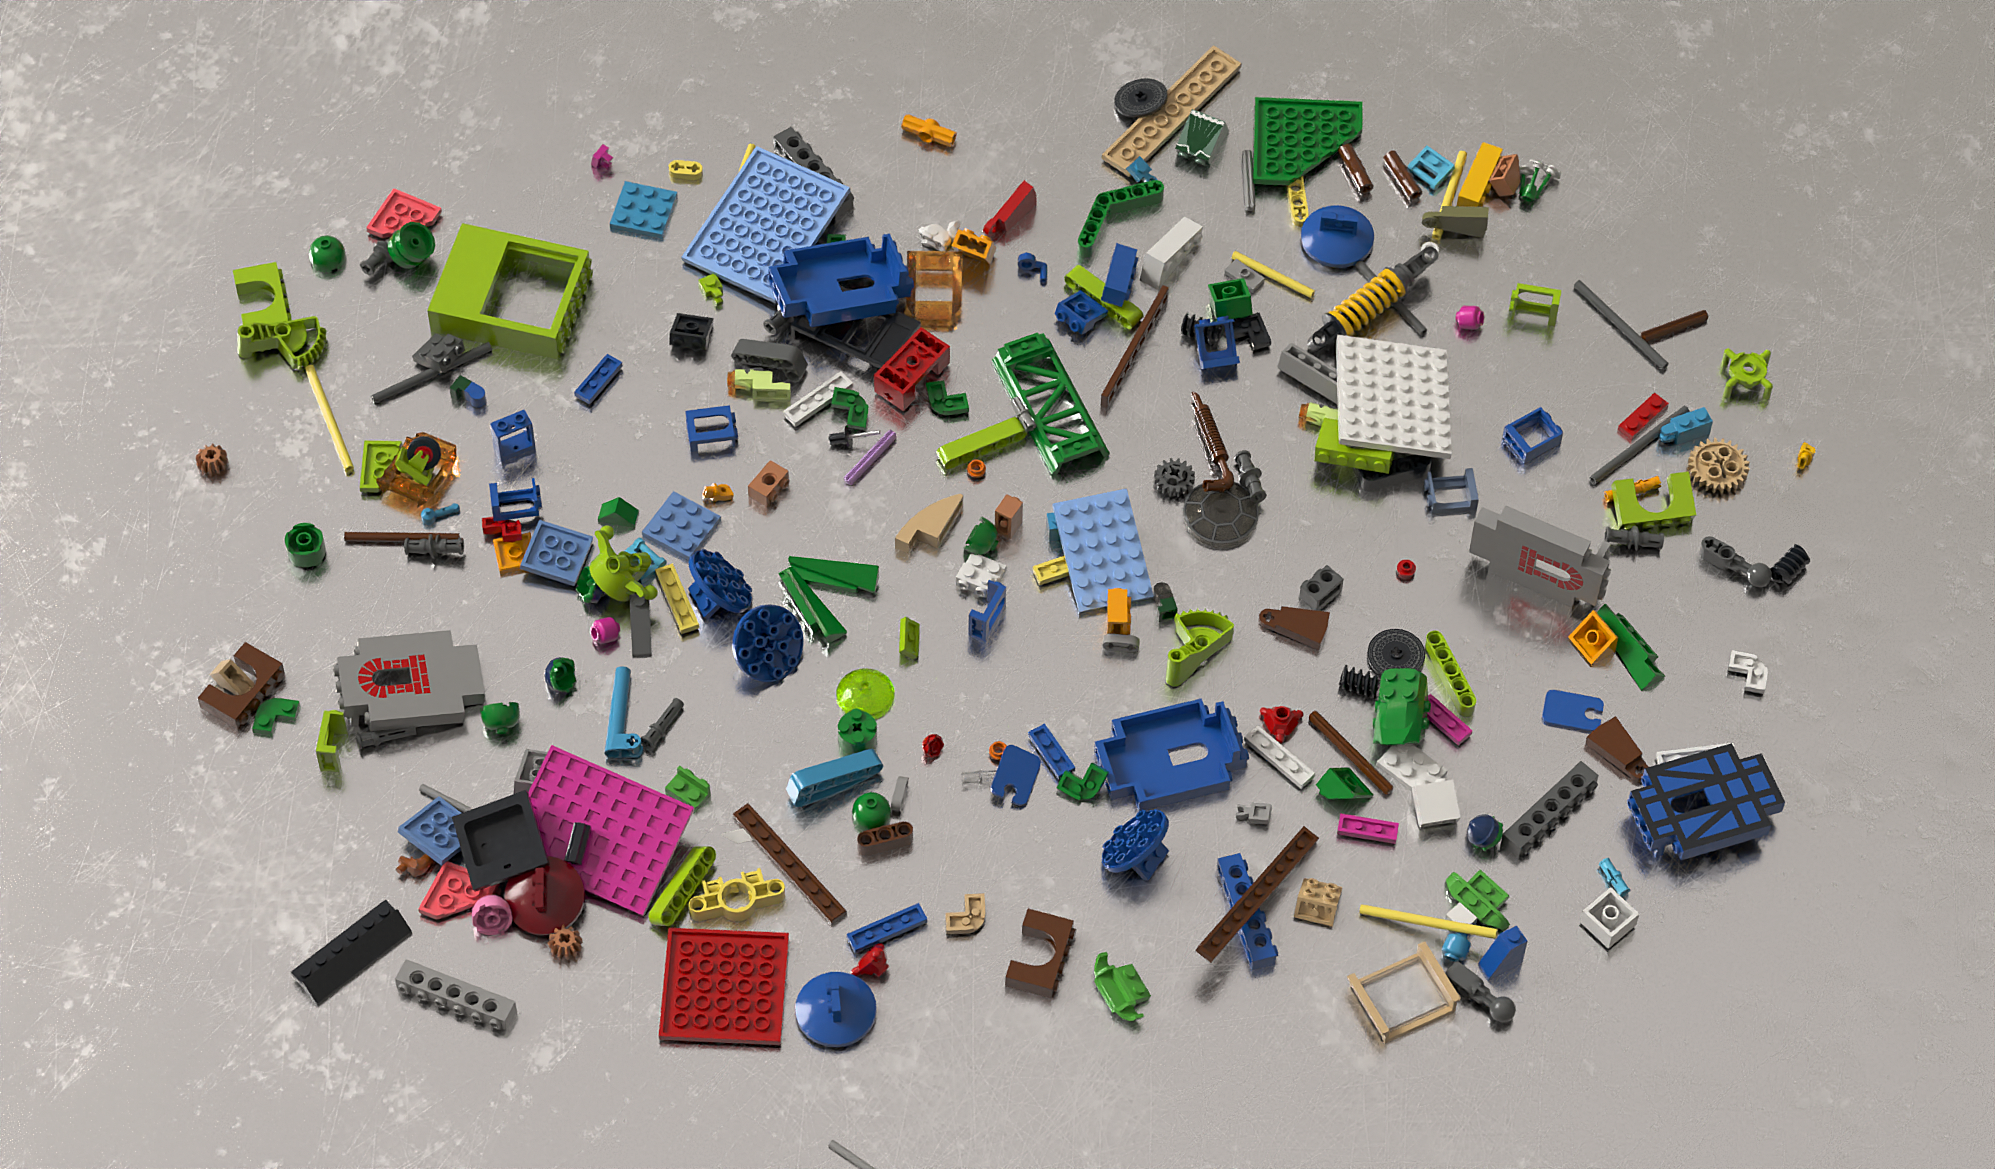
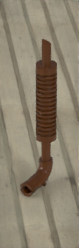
M1191 392L1196 405L1193 413L1213 463L1220 465L1223 473V479L1204 480L1202 486L1204 492L1219 491L1221 493L1230 489L1234 484V475L1226 463L1229 455L1209 406L1202 403L1199 394Z

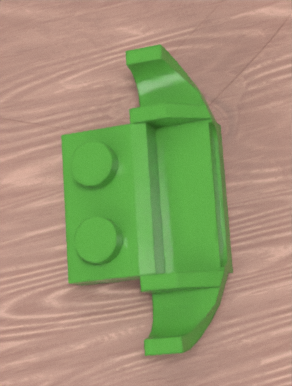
M1481 869L1468 882L1455 872H1452L1446 878L1452 897L1473 913L1480 923L1499 928L1502 931L1510 925L1509 921L1498 911L1510 898L1509 895Z
M1099 953L1094 966V982L1111 1012L1117 1013L1121 1018L1128 1021L1142 1019L1144 1017L1143 1013L1138 1014L1134 1007L1137 1003L1148 1001L1151 995L1133 964L1117 968L1115 965L1109 966L1107 960L1108 953Z

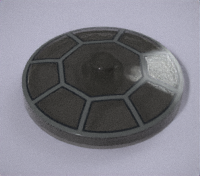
M1234 482L1230 489L1219 493V491L1204 492L1202 483L1188 494L1183 506V520L1189 533L1198 541L1214 547H1230L1242 543L1255 531L1259 519L1258 503H1253L1250 500L1249 490L1241 484Z

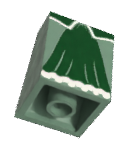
M1192 109L1175 147L1177 153H1179L1178 156L1184 159H1195L1196 163L1203 166L1205 164L1211 165L1226 139L1229 129L1225 121Z

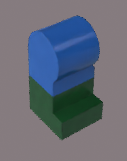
M459 375L449 387L451 398L455 400L461 397L476 408L483 407L486 404L484 388L462 375Z

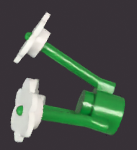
M1529 160V162L1533 163L1532 166L1535 167V170L1527 165L1519 167L1521 177L1519 194H1521V199L1534 202L1535 199L1538 200L1541 191L1549 179H1560L1561 172L1553 165L1549 166L1548 164L1541 163V161ZM1539 169H1542L1547 176L1539 189L1536 190L1537 186L1534 183ZM1533 175L1530 184L1525 186V178Z

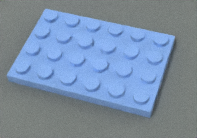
M1127 488L1053 503L1052 507L1079 614L1107 608L1108 589H1127V597H1131V603L1154 597Z

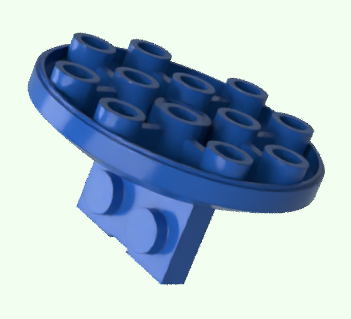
M1332 205L1320 208L1307 217L1301 230V242L1306 253L1321 265L1346 268L1364 260L1369 255L1374 244V230L1370 221L1359 211L1347 206Z
M702 549L696 551L689 558V569L695 581L688 590L697 602L704 618H710L720 607L735 613H742L750 607L752 603L751 586L744 580L743 572L738 568L735 569L719 552L715 551L713 553Z
M772 604L760 605L748 611L737 624L732 641L733 655L740 670L748 677L761 682L777 681L792 672L801 658L804 645L802 628L797 618L786 608Z
M1157 809L1150 811L1141 810L1124 825L1117 826L1113 831L1114 835L1103 844L1102 864L1104 867L1114 873L1133 868L1143 880H1149L1157 869L1156 867L1169 852L1162 843L1169 827L1167 816Z
M828 972L814 977L801 989L795 1005L796 1020L802 1032L812 1041L828 1047L848 1046L862 1039L872 1028L876 1018V1000L870 987L860 978L845 972Z

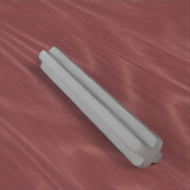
M1244 150L1242 152L1245 207L1246 211L1253 212L1255 211L1256 204L1252 151Z

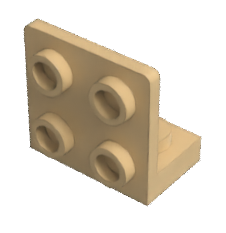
M1304 878L1298 894L1294 917L1333 926L1342 887L1334 883L1319 882L1313 878Z

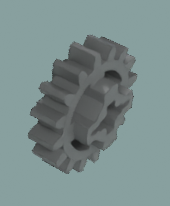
M1170 458L1168 463L1163 460L1162 465L1158 464L1157 470L1154 472V483L1157 484V489H1162V494L1169 492L1171 497L1173 493H1176V496L1179 497L1180 492L1185 495L1187 489L1192 490V485L1195 483V471H1192V465L1187 466V461L1181 463L1180 458L1176 461Z

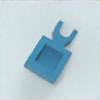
M1141 156L1126 168L1137 182L1141 179L1143 182L1157 180L1155 176L1149 174L1152 169Z

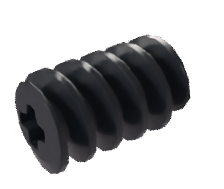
M1187 312L1182 321L1181 334L1186 335L1188 333L1190 338L1195 335L1196 339L1194 324H1199V320H1202V317L1195 320L1196 314L1189 318V312ZM1222 324L1218 328H1216V325L1204 327L1205 343L1208 341L1209 345H1213L1218 340L1223 328Z
M1794 544L1770 568L1772 579L1778 583H1791L1796 574H1799L1801 569H1804L1810 563V558L1806 551L1800 545Z
M1345 665L1339 685L1342 683L1343 690L1349 685L1351 692L1357 687L1358 694L1364 689L1365 696L1372 692V697L1376 698L1381 679L1378 680L1377 673L1371 678L1370 671L1364 676L1362 669L1355 673V667L1348 671V665Z

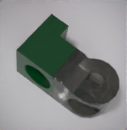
M1159 582L1154 586L1153 600L1158 604V622L1174 619L1176 613H1178V608L1169 585Z

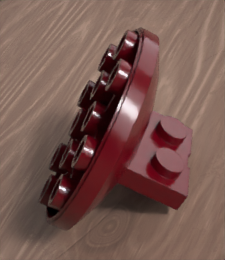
M548 856L550 865L536 868V870L509 879L505 889V901L508 902L512 911L514 923L522 930L539 936L555 934V928L562 930L563 925L566 929L570 927L579 917L585 901L584 884L578 872L566 861Z

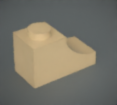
M231 659L221 661L209 674L222 688L231 691L235 695L245 694L255 685Z

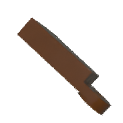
M1281 606L1280 610L1269 608L1262 610L1258 621L1265 629L1273 630L1320 650L1326 636L1330 612ZM1267 616H1271L1269 622L1266 621Z
M1616 716L1599 725L1586 737L1585 744L1630 776L1633 781L1642 782L1641 777L1643 775L1641 773L1636 774V769L1638 771L1643 770L1644 773V769L1649 766L1642 758L1643 753Z

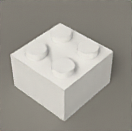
M1610 887L1582 911L1580 923L1609 949L1636 926L1639 913Z

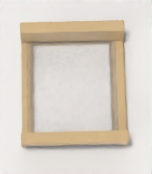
M1426 942L1418 944L1416 954L1363 978L1358 979L1355 973L1347 976L1350 987L1353 988L1381 1034L1384 1044L1454 1013L1457 1002L1461 1000Z

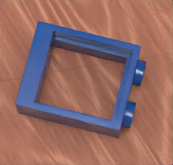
M1542 407L1504 427L1503 438L1524 464L1561 444L1563 436L1561 427L1553 422L1550 414L1545 412ZM1539 423L1550 438L1531 448L1519 433Z
M525 409L490 423L493 448L501 462L536 448L533 425ZM523 429L522 433L502 441L500 440L501 437Z

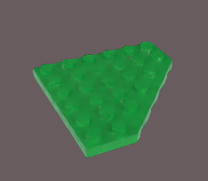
M1255 97L1253 184L1291 185L1337 152L1341 146L1348 144L1361 135L1363 130V102Z

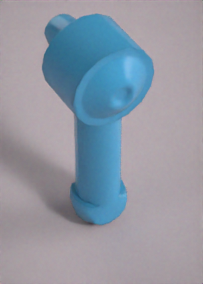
M453 503L450 506L435 511L431 508H425L421 512V520L425 525H431L438 517L453 512L457 513L460 510V506Z

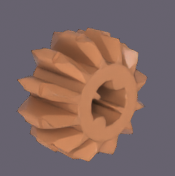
M213 443L210 447L204 445V449H199L195 457L197 468L203 474L208 472L210 476L214 472L219 475V470H225V465L228 464L225 449H222L220 445L215 447Z
M563 925L562 930L555 928V934H550L548 946L551 949V953L557 955L559 960L563 956L568 960L570 955L576 957L577 952L581 951L583 941L578 930L574 931L572 926L566 929Z

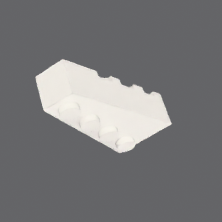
M1184 216L1146 252L1140 280L1158 290L1193 247L1200 243L1203 237L1201 234L1203 226Z

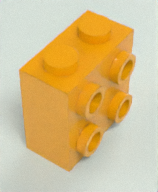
M966 228L963 231L958 229L952 244L953 249L957 253L989 265L997 249L991 238L985 235L978 237L973 231Z
M1108 589L1107 634L1130 635L1131 597H1127V589Z

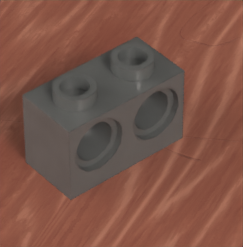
M1326 565L1324 568L1318 569L1310 580H1305L1301 584L1299 597L1317 611L1342 590L1344 578Z

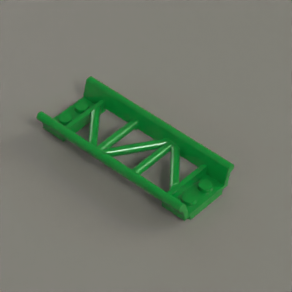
M1037 332L1008 342L1004 344V347L998 349L996 357L992 358V362L1011 398L1019 397L1025 408L1029 409V414L1036 424V428L1029 433L1052 476L1058 474L1062 463L1098 450L1101 451L1103 457L1110 455L1052 343L1046 338L1044 333L1038 334ZM1051 357L1058 372L1028 364ZM1016 369L1056 380L1028 390H1022L1012 370ZM1057 387L1035 415L1027 397ZM1067 388L1076 405L1070 409L1044 417ZM1080 413L1089 431L1078 434L1047 426V424ZM1045 433L1068 439L1051 445Z

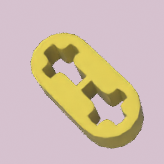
M674 160L668 166L669 175L672 178L698 180L703 175V168L699 162Z

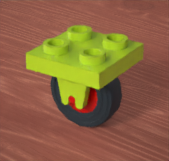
M420 436L409 444L408 449L402 447L398 453L395 465L400 472L412 476L413 480L418 484L427 486L431 480L434 467L441 458V448L433 438Z

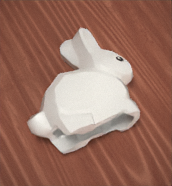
M959 220L950 222L948 229L939 224L920 227L918 231L922 237L921 244L927 247L931 246L944 253L947 247L953 244L961 223Z

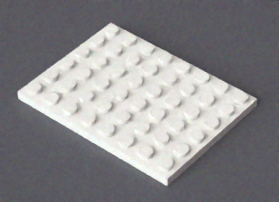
M1337 335L1336 363L1339 444L1450 459L1452 446L1447 350Z

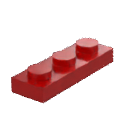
M1654 392L1618 425V430L1630 440H1633L1668 408L1669 403Z

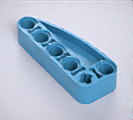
M868 749L796 771L791 775L786 791L795 807H802L833 796L865 781L880 772L884 765L876 751Z

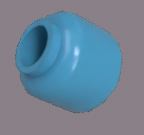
M1460 932L1448 934L1442 947V952L1445 954L1444 957L1452 962L1465 960L1471 947V942L1467 939L1468 936Z

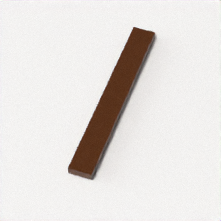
M1162 285L1102 392L1101 406L1106 408L1109 406L1167 302L1169 287Z
M749 803L733 813V818L831 925L847 915V910Z

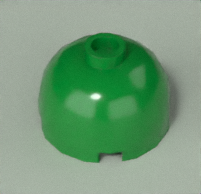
M325 235L318 237L310 245L309 259L314 269L329 273L332 272L331 270L335 268L338 270L343 266L346 260V253L339 239Z
M983 516L979 519L981 521L979 526L975 525L966 541V544L969 545L963 547L964 550L974 555H984L989 550L994 551L999 542L996 540L997 528Z
M503 702L483 706V709L480 708V714L485 727L492 731H497V734H506L508 729L513 728L518 723L520 709L517 702H509V706L503 705Z
M875 792L862 794L853 804V822L862 831L888 825L891 820V808L888 800Z

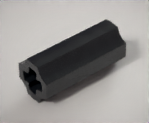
M574 822L564 861L574 865H582L592 828L590 825Z

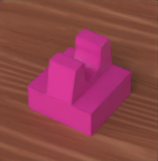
M602 144L592 156L591 166L596 169L599 166L608 169L612 165L611 160L613 157L608 154L609 147Z

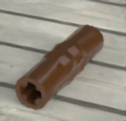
M1351 144L1341 146L1338 152L1350 177L1361 194L1369 193L1374 186L1362 161Z
M1393 150L1386 153L1383 160L1392 172L1393 177L1397 180V183L1411 201L1418 199L1423 191L1408 167L1403 163L1396 151Z

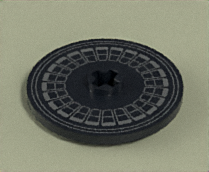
M1142 78L1122 86L1116 93L1114 102L1116 109L1122 115L1131 118L1150 116L1162 109L1167 102L1168 92L1165 85L1160 81Z
M1388 629L1378 633L1370 641L1367 658L1372 669L1380 676L1387 669L1411 668L1420 671L1425 662V648L1420 639L1411 632L1402 629ZM1394 652H1397L1399 657H1395Z

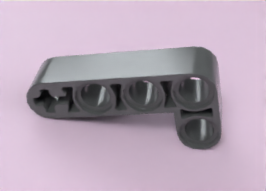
M739 339L731 354L732 359L741 364L783 369L785 376L794 382L801 380L808 366L802 351L793 345Z

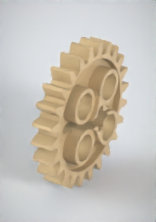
M1714 438L1713 442L1707 439L1706 444L1700 442L1699 447L1694 446V450L1690 452L1687 469L1690 470L1689 475L1694 476L1693 482L1700 481L1699 487L1705 485V490L1707 491L1709 488H1712L1713 493L1719 489L1720 493L1723 494L1724 489L1728 492H1731V488L1737 490L1738 485L1742 486L1744 480L1747 479L1750 469V462L1746 461L1748 456L1743 455V449L1737 450L1738 444L1731 446V440L1728 443H1724V438L1721 439V442H1718L1716 438Z

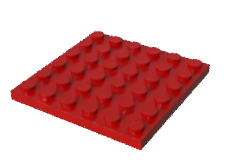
M668 928L659 1040L781 1045L789 933Z

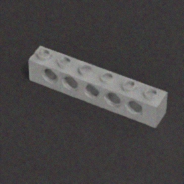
M405 959L395 978L396 986L402 993H411L420 1000H429L441 1008H450L459 1015H468L473 1020L486 1022L495 1029L507 1030L517 1011L514 1000ZM416 981H423L420 984H415ZM434 988H441L438 991H433ZM453 995H459L457 998H451ZM471 1002H478L475 1005H469ZM489 1009H496L494 1012H488Z

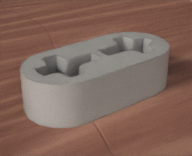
M1106 634L1103 637L1102 646L1109 651L1134 653L1139 650L1140 639L1132 635Z
M898 776L892 797L891 810L901 812L909 777Z

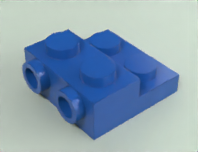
M1080 290L1059 302L1054 314L1059 321H1064L1070 325L1072 331L1084 334L1093 329L1095 322L1106 317L1108 310Z

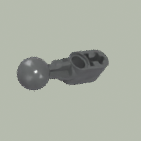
M1708 536L1702 540L1700 557L1703 560L1723 570L1731 569L1735 572H1743L1747 575L1750 584L1755 587H1764L1771 581L1772 572L1766 564L1755 563L1751 565L1747 563L1743 557L1735 553L1733 547L1714 537Z
M1454 962L1445 972L1458 994L1467 1000L1474 999L1478 1003H1484L1489 1006L1491 1016L1496 1021L1508 1022L1514 1017L1516 1013L1514 1002L1508 997L1501 996L1497 998L1492 995L1490 989L1484 986L1483 980L1461 963Z

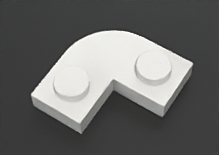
M1732 650L1728 670L1747 674L1746 691L1764 694L1768 675L1767 667L1754 654Z

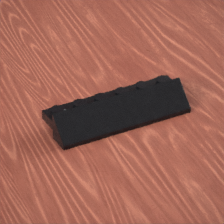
M385 899L292 970L291 976L304 988L305 993L318 1006L412 934V930L399 910H395Z

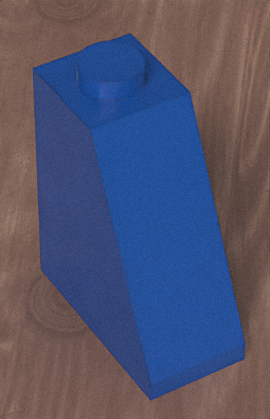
M1517 925L1499 934L1479 961L1478 966L1488 980L1523 963L1528 941Z

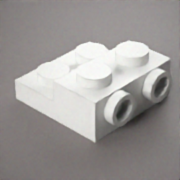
M970 554L966 563H963L956 576V585L963 590L972 591L980 597H987L988 580L1000 582L1007 565L981 555Z

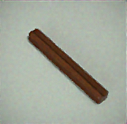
M1701 310L1643 331L1640 337L1648 342L1706 321L1709 316L1706 310Z

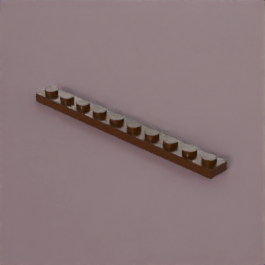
M1303 826L1195 951L1212 963L1316 844L1319 837Z

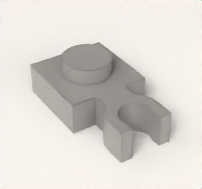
M1252 802L1251 807L1237 805L1238 811H1244L1243 813H1236L1237 820L1249 818V823L1269 824L1272 811L1271 804Z

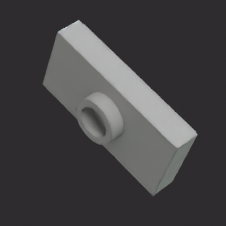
M1235 259L1224 271V274L1233 280L1244 278L1248 290L1252 293L1265 280L1264 277L1238 259Z

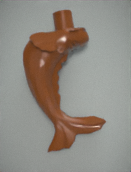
M427 854L419 859L400 856L398 859L399 866L396 868L398 874H402L406 870L416 878L424 874L434 860Z

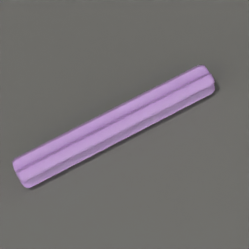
M888 430L844 477L845 483L852 485L897 438V434L892 430Z

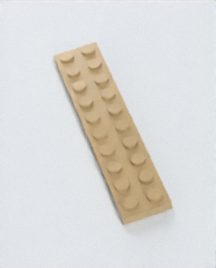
M1213 45L1167 90L1168 99L1163 108L1150 116L1141 117L1135 121L1102 154V159L1131 177L1132 175L1126 168L1139 156L1146 162L1187 122L1191 110L1198 111L1241 68L1242 63Z

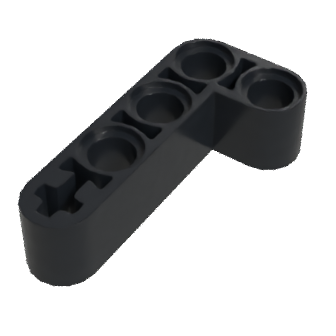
M1414 454L1392 460L1389 475H1385L1387 473L1354 468V473L1361 488L1364 491L1371 492L1427 476L1428 472H1430L1432 460L1430 456Z

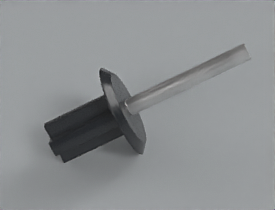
M846 425L844 432L829 434L828 439L830 445L846 443L850 449L853 444V438L881 434V431L876 430L852 434L850 428Z

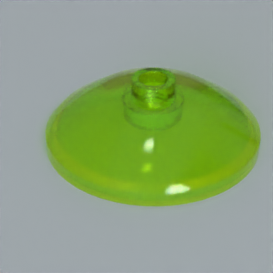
M870 668L857 669L846 674L839 682L836 691L838 705L845 714L857 708L869 713L874 719L883 716L889 711L895 697L894 686L891 680L882 672Z

